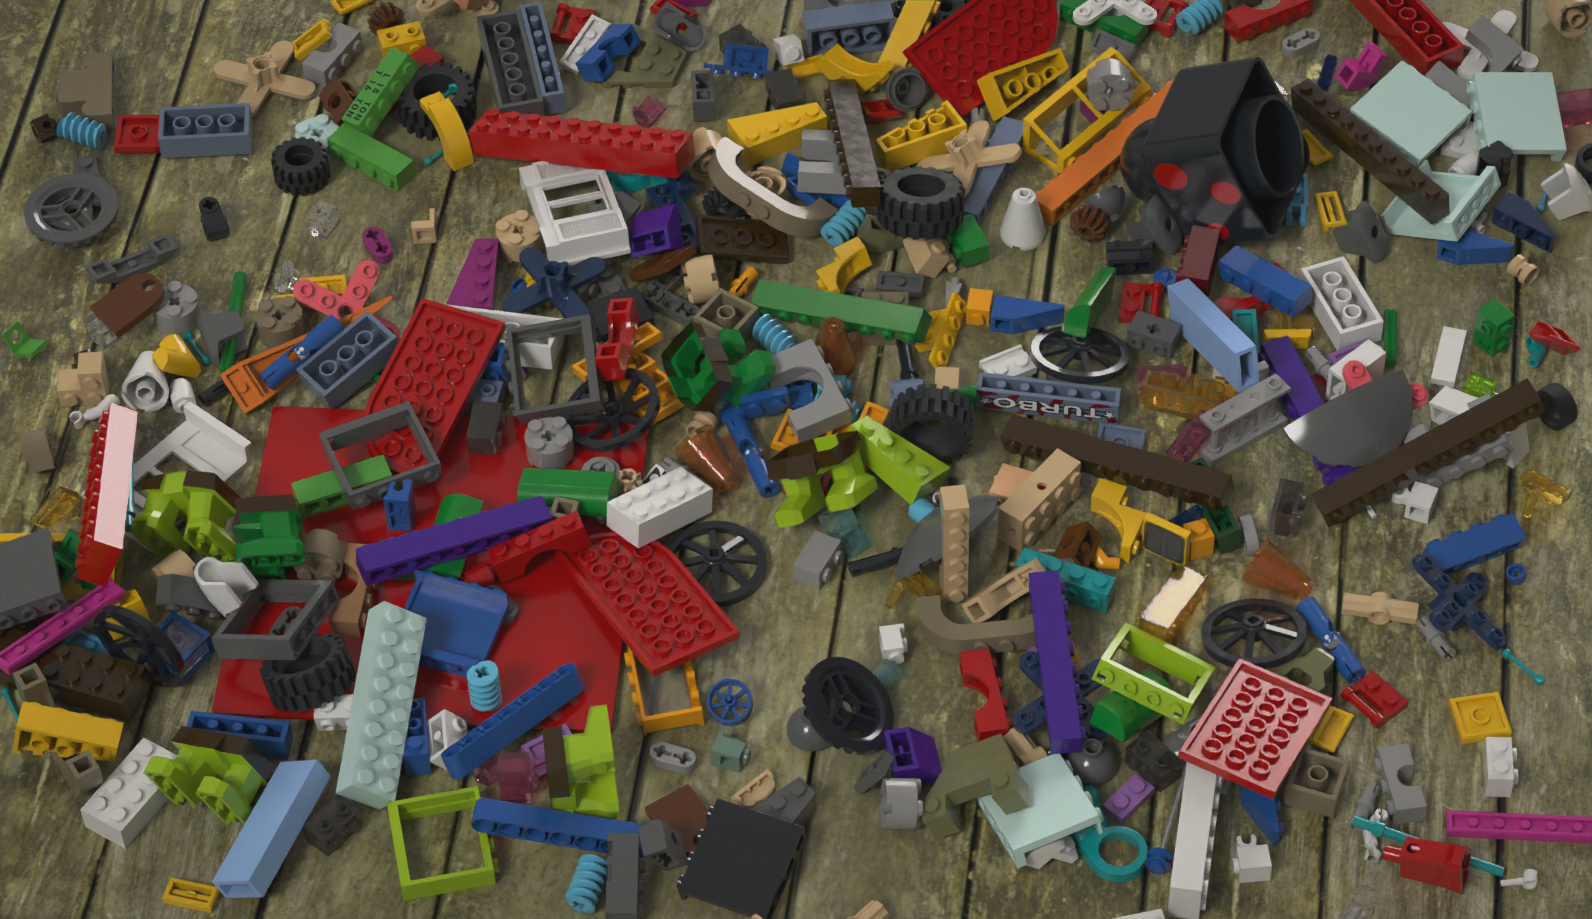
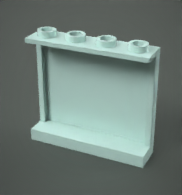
M1401 61L1350 108V113L1419 168L1423 161L1463 123L1465 125L1469 124L1472 110L1466 104L1452 97L1448 91L1434 84L1430 78L1420 74L1413 66Z
M1474 72L1470 81L1467 82L1466 91L1467 94H1470L1471 99L1470 110H1472L1474 115L1473 130L1474 133H1477L1478 153L1480 149L1486 146L1490 147V144L1499 140L1508 146L1513 154H1550L1551 161H1561L1567 148L1552 72Z
M1424 160L1418 169L1449 193L1450 215L1430 224L1396 196L1382 213V222L1387 234L1458 242L1501 186L1496 167L1487 166L1480 176L1431 171L1428 160Z
M1060 754L1049 755L1019 768L1023 779L1029 787V807L1006 815L992 798V792L977 798L980 808L1017 869L1027 865L1024 854L1091 825H1094L1099 834L1103 833L1101 822L1104 821L1101 810L1099 807L1094 808L1090 793L1083 791L1081 779L1078 775H1073V769L1069 760L1064 761Z

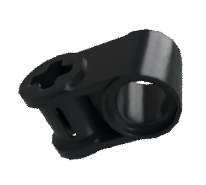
M214 197L203 198L199 202V210L207 241L229 236V225L219 201Z

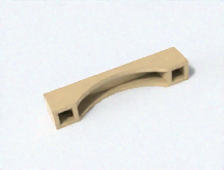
M963 484L940 487L942 562L939 565V581L943 603H956L968 600L969 503L966 487Z

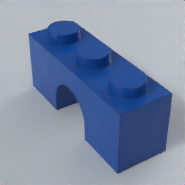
M613 24L575 64L584 81H604L616 69L612 60L621 55H629L641 43V40L632 24Z

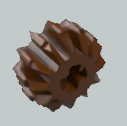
M390 1L387 3L381 2L379 7L375 6L374 12L369 13L371 18L367 20L368 28L376 36L377 30L399 26L405 22L402 10Z
M1080 205L1079 208L1073 211L1070 217L1069 228L1074 231V235L1080 236L1081 239L1084 238L1088 242L1091 240L1098 242L1099 239L1106 235L1109 218L1105 216V212H1100L1098 207L1092 208L1091 205L1087 207Z

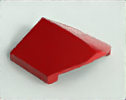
M887 99L860 102L865 125L886 123L906 117L903 111L894 108Z
M1540 320L1529 331L1530 338L1563 355L1578 352L1581 348L1566 330Z

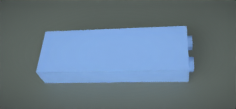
M1188 278L1168 285L1171 321L1182 324L1181 335L1237 392L1244 391L1259 383L1256 345Z
M304 760L279 763L212 880V883L226 898L264 897L331 777L321 762L318 760Z

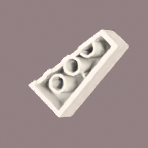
M1445 386L1429 402L1431 420L1441 425L1469 410L1467 403L1478 397ZM1526 422L1519 425L1514 431L1508 432L1514 451L1508 453L1503 458L1507 460L1506 465L1513 469L1530 452Z

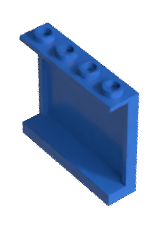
M415 569L416 582L404 609L427 618L419 665L467 678V672L472 666L489 658L506 618L507 611L510 608L508 595L499 589L491 590L477 583L468 584L454 577H442L428 570L423 572Z

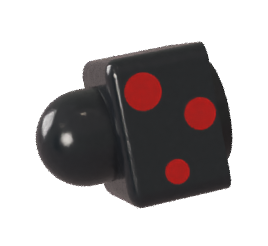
M1252 57L1187 67L1179 70L1157 116L1138 125L1127 137L1121 151L1120 168L1126 186L1138 199L1148 204L1150 199L1156 194L1166 203L1185 237L1186 234H1191L1193 225L1220 229L1219 246L1275 239L1308 166L1310 151L1293 109L1284 100L1264 61L1260 57Z

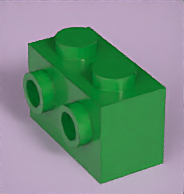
M973 214L964 215V220L960 227L950 235H944L947 243L953 247L955 259L960 260L963 268L989 261L990 248Z
M1493 299L1477 310L1473 342L1491 357L1500 352H1505L1511 344L1510 340L1515 315L1496 299Z

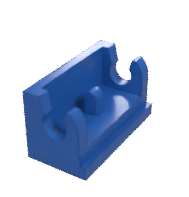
M406 480L403 484V489L396 491L395 481H392L389 485L387 496L384 495L383 498L387 530L411 532L416 514L413 482Z

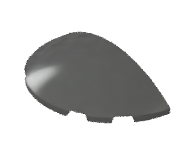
M1403 370L1384 375L1319 406L1284 427L1282 431L1301 452L1306 451L1317 458V462L1332 467L1343 465L1351 466V469L1360 468L1396 449L1401 444L1402 439L1410 428L1413 416V396L1410 384Z
M977 495L967 497L969 503V539L982 529L998 512L997 506L1002 504L998 496ZM940 506L924 516L907 538L897 565L895 575L897 580L920 571L921 567L927 565L932 560L936 562L942 558Z

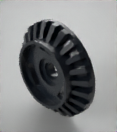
M844 657L826 658L811 668L804 679L806 683L802 686V692L805 694L802 701L803 705L806 706V715L815 731L825 741L832 744L834 748H843L845 753L848 754L855 752L857 755H863L866 752H874L884 744V731L893 729L894 712L889 695L880 680L862 664ZM821 693H823V705L821 700ZM843 701L851 706V712L845 709ZM860 728L863 735H852L846 732Z

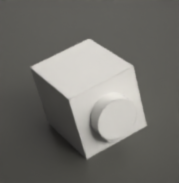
M792 34L773 39L777 61L783 66L804 61L801 40L796 35Z

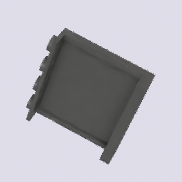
M48 528L0 544V631L69 607L63 595L54 552L57 550L56 542Z

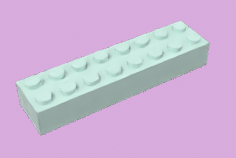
M386 601L381 602L368 611L336 794L379 810L386 807L387 802L395 801L427 620L423 616Z

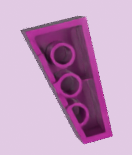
M475 238L446 305L495 310L500 267L498 238Z

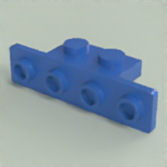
M725 43L723 65L704 63V68H711L710 73L724 74V70L731 71L730 75L744 77V72L751 73L750 77L763 79L765 74L770 75V80L783 81V77H791V73L767 70L769 48Z
M791 152L786 154L781 172L789 177L785 179L786 190L792 196L801 199L807 206L812 205L820 197L837 209H840L847 200H850L846 199V194L797 192L799 161L803 160Z
M811 385L787 389V386L755 392L747 396H740L742 407L732 406L727 401L719 403L718 407L721 422L726 424L735 415H744L746 419L786 412L788 408L795 410L812 403L814 397Z

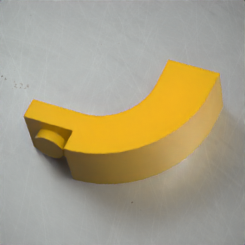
M440 91L419 99L420 106L438 132L444 159L452 170L456 171L473 164L472 149L466 130L450 99H445Z

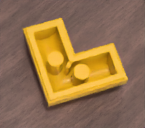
M178 334L166 336L160 342V348H157L152 354V358L160 370L197 379L201 372L200 364L183 339Z

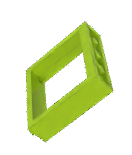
M1125 622L1101 657L1092 680L1183 725L1205 691L1216 667ZM1118 649H1121L1195 687L1189 697L1186 698L1112 661V658ZM1175 712H1177V713H1179V714H1181V715L1183 714V716H1182V717H1179V716L1175 715Z
M478 786L387 802L403 901L496 884L495 874L499 873L497 858L492 859L491 853L495 852L493 837H488L487 833L481 832L478 833L485 867L410 880L400 821L474 808L475 802L478 799L485 798V796L480 797Z

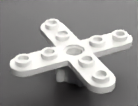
M1088 0L1073 11V21L1083 26L1092 24L1103 15L1113 17L1126 15L1142 25L1153 24L1157 19L1156 10L1141 0Z
M1501 10L1494 15L1491 22L1505 34L1509 35L1516 24V16L1511 11ZM1442 22L1465 46L1464 49L1470 51L1459 66L1456 75L1470 80L1474 72H1484L1489 62L1483 53L1465 39L1468 29L1450 22ZM1523 50L1521 54L1523 59L1515 69L1523 72L1535 71L1539 63L1537 56Z

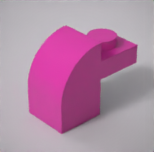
M1368 42L1357 60L1345 58L1334 77L1347 90L1358 91L1366 88L1380 77L1381 74L1378 72V69L1387 55L1375 43Z

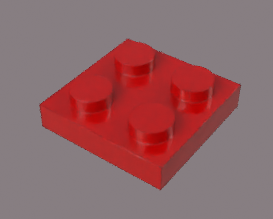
M119 115L114 143L115 154L160 153L158 142L160 115Z

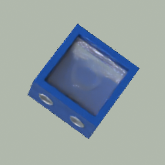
M172 612L158 628L173 642L183 658L185 674L179 681L183 685L215 650L209 632ZM149 654L145 663L155 668ZM161 659L167 674H173V671Z

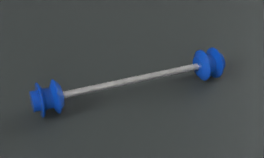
M1178 756V761L1185 766L1161 847L1149 849V858L1145 861V865L1150 872L1157 875L1169 872L1171 868L1169 863L1173 861V855L1165 848L1183 791L1187 762L1178 758Z

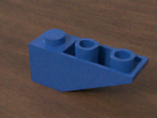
M1466 230L1458 242L1439 240L1436 258L1456 265L1510 262L1514 244Z
M995 295L991 312L990 331L1018 334L1064 323L1065 305Z
M425 698L413 699L403 753L406 777L432 774Z
M1239 785L1241 805L1273 846H1278L1279 836L1283 835V821L1278 820L1277 814H1280V800L1275 799V797L1270 799Z

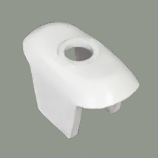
M1563 163L1561 170L1541 182L1543 190L1551 199L1548 202V207L1558 220L1584 211L1592 212V189L1573 165Z
M206 557L197 563L194 570V577L199 587L225 618L242 605L241 599L245 593L259 585L258 581L242 562H221L216 558Z

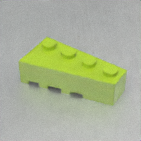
M867 415L851 424L848 432L858 431L864 443L859 448L862 462L911 506L919 498H924L939 489L951 468Z

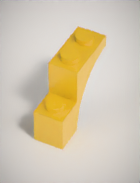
M838 43L815 63L829 80L839 78L854 79L857 91L861 95L867 90L872 92L879 84L885 82L890 77L888 72L894 67L889 60L881 63H870L860 60L845 51Z
M855 237L833 248L836 255L833 258L834 262L816 270L819 278L816 280V284L819 290L844 294L849 282L862 270L872 265L866 247L859 237Z
M1100 478L1091 495V511L1105 517L1116 527L1122 539L1120 561L1129 563L1133 554L1137 555L1139 552L1140 539L1143 533V518L1147 512L1128 507L1130 498L1127 497V486Z

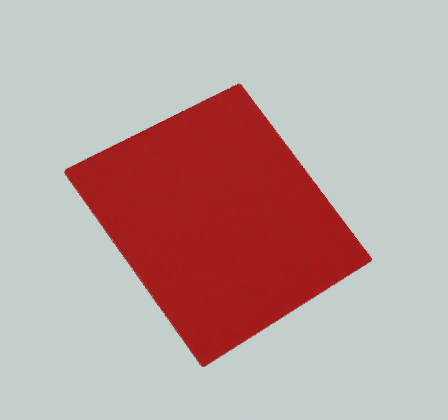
M275 406L271 413L255 497L293 495L291 483L332 471L321 449L319 433L364 417L365 410ZM462 414L439 458L443 478L413 489L416 514L412 531L432 527L441 500L451 494H463L484 501L481 511H489L505 504L517 503L518 485L524 468H538L530 465L527 460L525 432L528 428V423L520 424L517 417L511 415ZM600 423L575 425V429L579 434L585 436ZM624 423L620 426V435L629 431L635 425ZM611 426L598 435L595 440L610 439ZM649 429L634 442L611 451H590L574 443V458L562 470H582L583 465L588 460L595 457H608L618 464L620 470L632 468L636 473L640 472L641 480L643 481ZM366 440L334 451L341 468L375 457ZM383 500L355 510H351L350 506L346 505L302 519V534H310V531L314 529L328 530L337 534V539L342 543L344 540L347 544H374L380 542V540H386L390 537L395 538L409 533L408 531L387 530ZM580 516L588 536L614 532L607 527V522L604 525H600L591 516ZM547 550L535 555L527 563L524 575L501 584L497 573L494 577L495 583L492 585L499 586L518 607V618L511 624L502 625L488 658L498 667L502 696L500 708L486 712L474 709L470 701L467 678L421 665L418 666L413 699L425 698L427 721L445 709L466 720L467 727L476 728L559 667L574 663L585 685L584 690L530 730L542 731L543 729L566 724L571 732L584 733L590 706L607 704L611 732L623 639L555 557V550ZM485 551L467 556L460 578L464 572L480 562H484L486 565L489 563L493 567L488 552ZM344 566L341 576L334 584L339 599L350 595L357 586L353 580L345 576ZM294 569L286 572V580H300L297 577V571ZM416 578L378 582L376 589H372L371 592L373 595L372 608L386 601L404 609ZM266 602L242 634L269 635L270 628L286 608L297 606L303 609L307 603ZM330 615L317 631L321 636L325 633H331L329 625ZM365 628L362 630L361 638L339 636V638H342L356 672L355 677H357ZM222 659L212 707L213 713L252 718L314 720V707H310L309 711L302 712L299 709L296 713H290L289 710L284 713L280 709L276 710L260 675V667H263L262 662L264 660ZM356 679L355 682H351L352 686L350 689H344V694H354Z

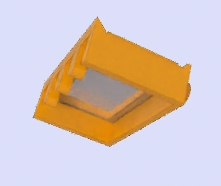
M628 647V652H624L626 667L631 666L632 671L628 672L630 687L635 686L636 691L631 692L634 707L639 706L640 711L635 712L638 727L643 726L645 736L647 733L693 724L705 726L692 660L653 677Z

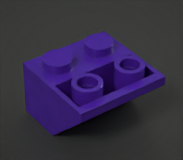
M677 204L635 214L628 233L631 258L648 259L684 247Z
M911 727L884 731V750L894 756L890 765L892 767L891 778L920 779L921 785L935 783L942 769L934 737Z

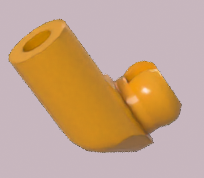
M1098 546L1091 562L1098 569L1119 570L1120 558L1107 557L1102 548Z

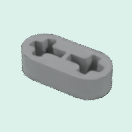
M1306 28L1285 38L1282 42V54L1288 58H1296L1317 48L1320 41V33L1316 29Z
M1251 514L1238 516L1237 525L1241 532L1245 556L1259 555V542Z
M657 742L650 748V761L658 768L684 775L690 774L696 769V756L692 750L666 742ZM662 752L665 753V754H662L661 757H657V755H660ZM685 759H688V760H689V761H686L685 764H681V762H684Z

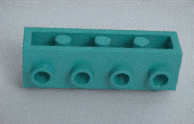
M1024 547L1015 564V568L1037 558L1045 571H1059L1060 580L1065 581L1067 601L1105 614L1107 613L1115 597L1116 577Z

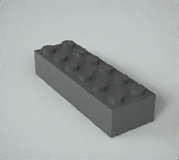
M520 9L478 16L479 38L497 110L503 112L517 111L521 114L535 113L545 116L543 98Z

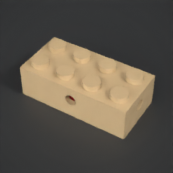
M1057 448L998 508V539L1019 552H1022L1024 547L1031 546L1037 536L1049 528L1051 521L1056 516H1060L1066 506L1071 501H1075L1080 495L1081 462Z

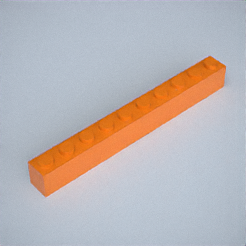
M1173 80L1167 82L1159 92L1154 93L1147 102L1138 106L1134 113L1128 118H1124L1103 139L1095 142L1091 149L1085 154H1081L1073 164L1065 167L1060 175L1055 179H1051L1042 190L1035 193L1044 222L1054 226L1121 169L1120 157L1124 142L1138 125L1157 116Z

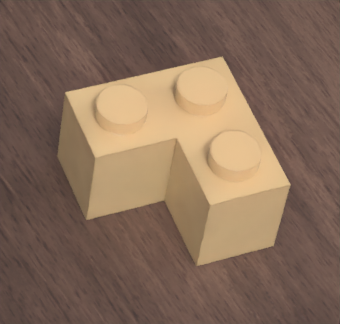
M103 352L79 353L77 369L59 370L57 393L61 406L98 405L109 395L110 382Z

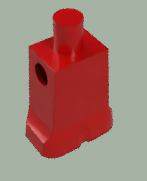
M1406 836L1402 848L1385 845L1382 859L1399 863L1401 877L1443 887L1462 895L1469 876L1472 849L1463 845Z

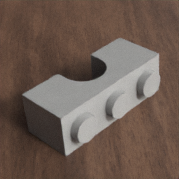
M338 22L330 31L332 37L327 40L329 52L323 53L313 50L302 63L304 79L326 87L334 76L338 77V74L344 67L349 65L351 59L363 47L360 30Z
M1401 744L1379 747L1377 757L1373 759L1374 772L1380 775V792L1386 796L1385 808L1388 816H1392L1394 825L1424 821L1427 805L1421 785L1406 786L1400 782L1412 779L1414 762L1409 745Z

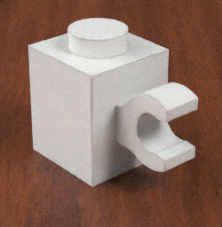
M1415 481L1411 492L1408 488L1398 490L1396 492L1400 494L1393 493L1391 501L1396 504L1406 505L1405 518L1428 524L1437 502L1439 488Z
M1254 834L1251 835L1249 844L1243 843L1241 836H1237L1236 856L1231 858L1233 873L1238 875L1239 883L1269 881L1271 877L1272 864L1268 844L1256 845L1257 838Z

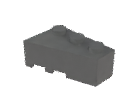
M798 777L752 808V810L804 827L816 811V793L801 777Z
M608 833L609 857H607L606 919H639V917H644V901H640V895H645V880H641V873H646V858H641L639 833Z

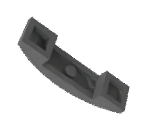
M167 233L147 241L148 248L113 262L103 258L85 265V269L95 283L109 284L122 282L135 274L146 273L160 266L178 251V246Z

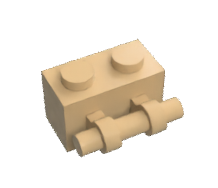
M907 237L902 241L916 274L935 278L943 267L947 268L949 273L957 270L955 257L953 254H950V246L943 237H934L929 240L925 238L916 240Z

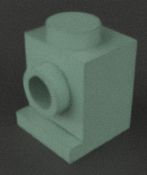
M719 731L710 750L711 765L740 773L743 765H747L750 761L751 750L747 749L745 742L737 738L725 737V733Z

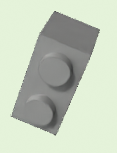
M815 530L793 563V580L820 590L824 582L830 580L834 566L839 565L842 561L844 552L841 551V540Z

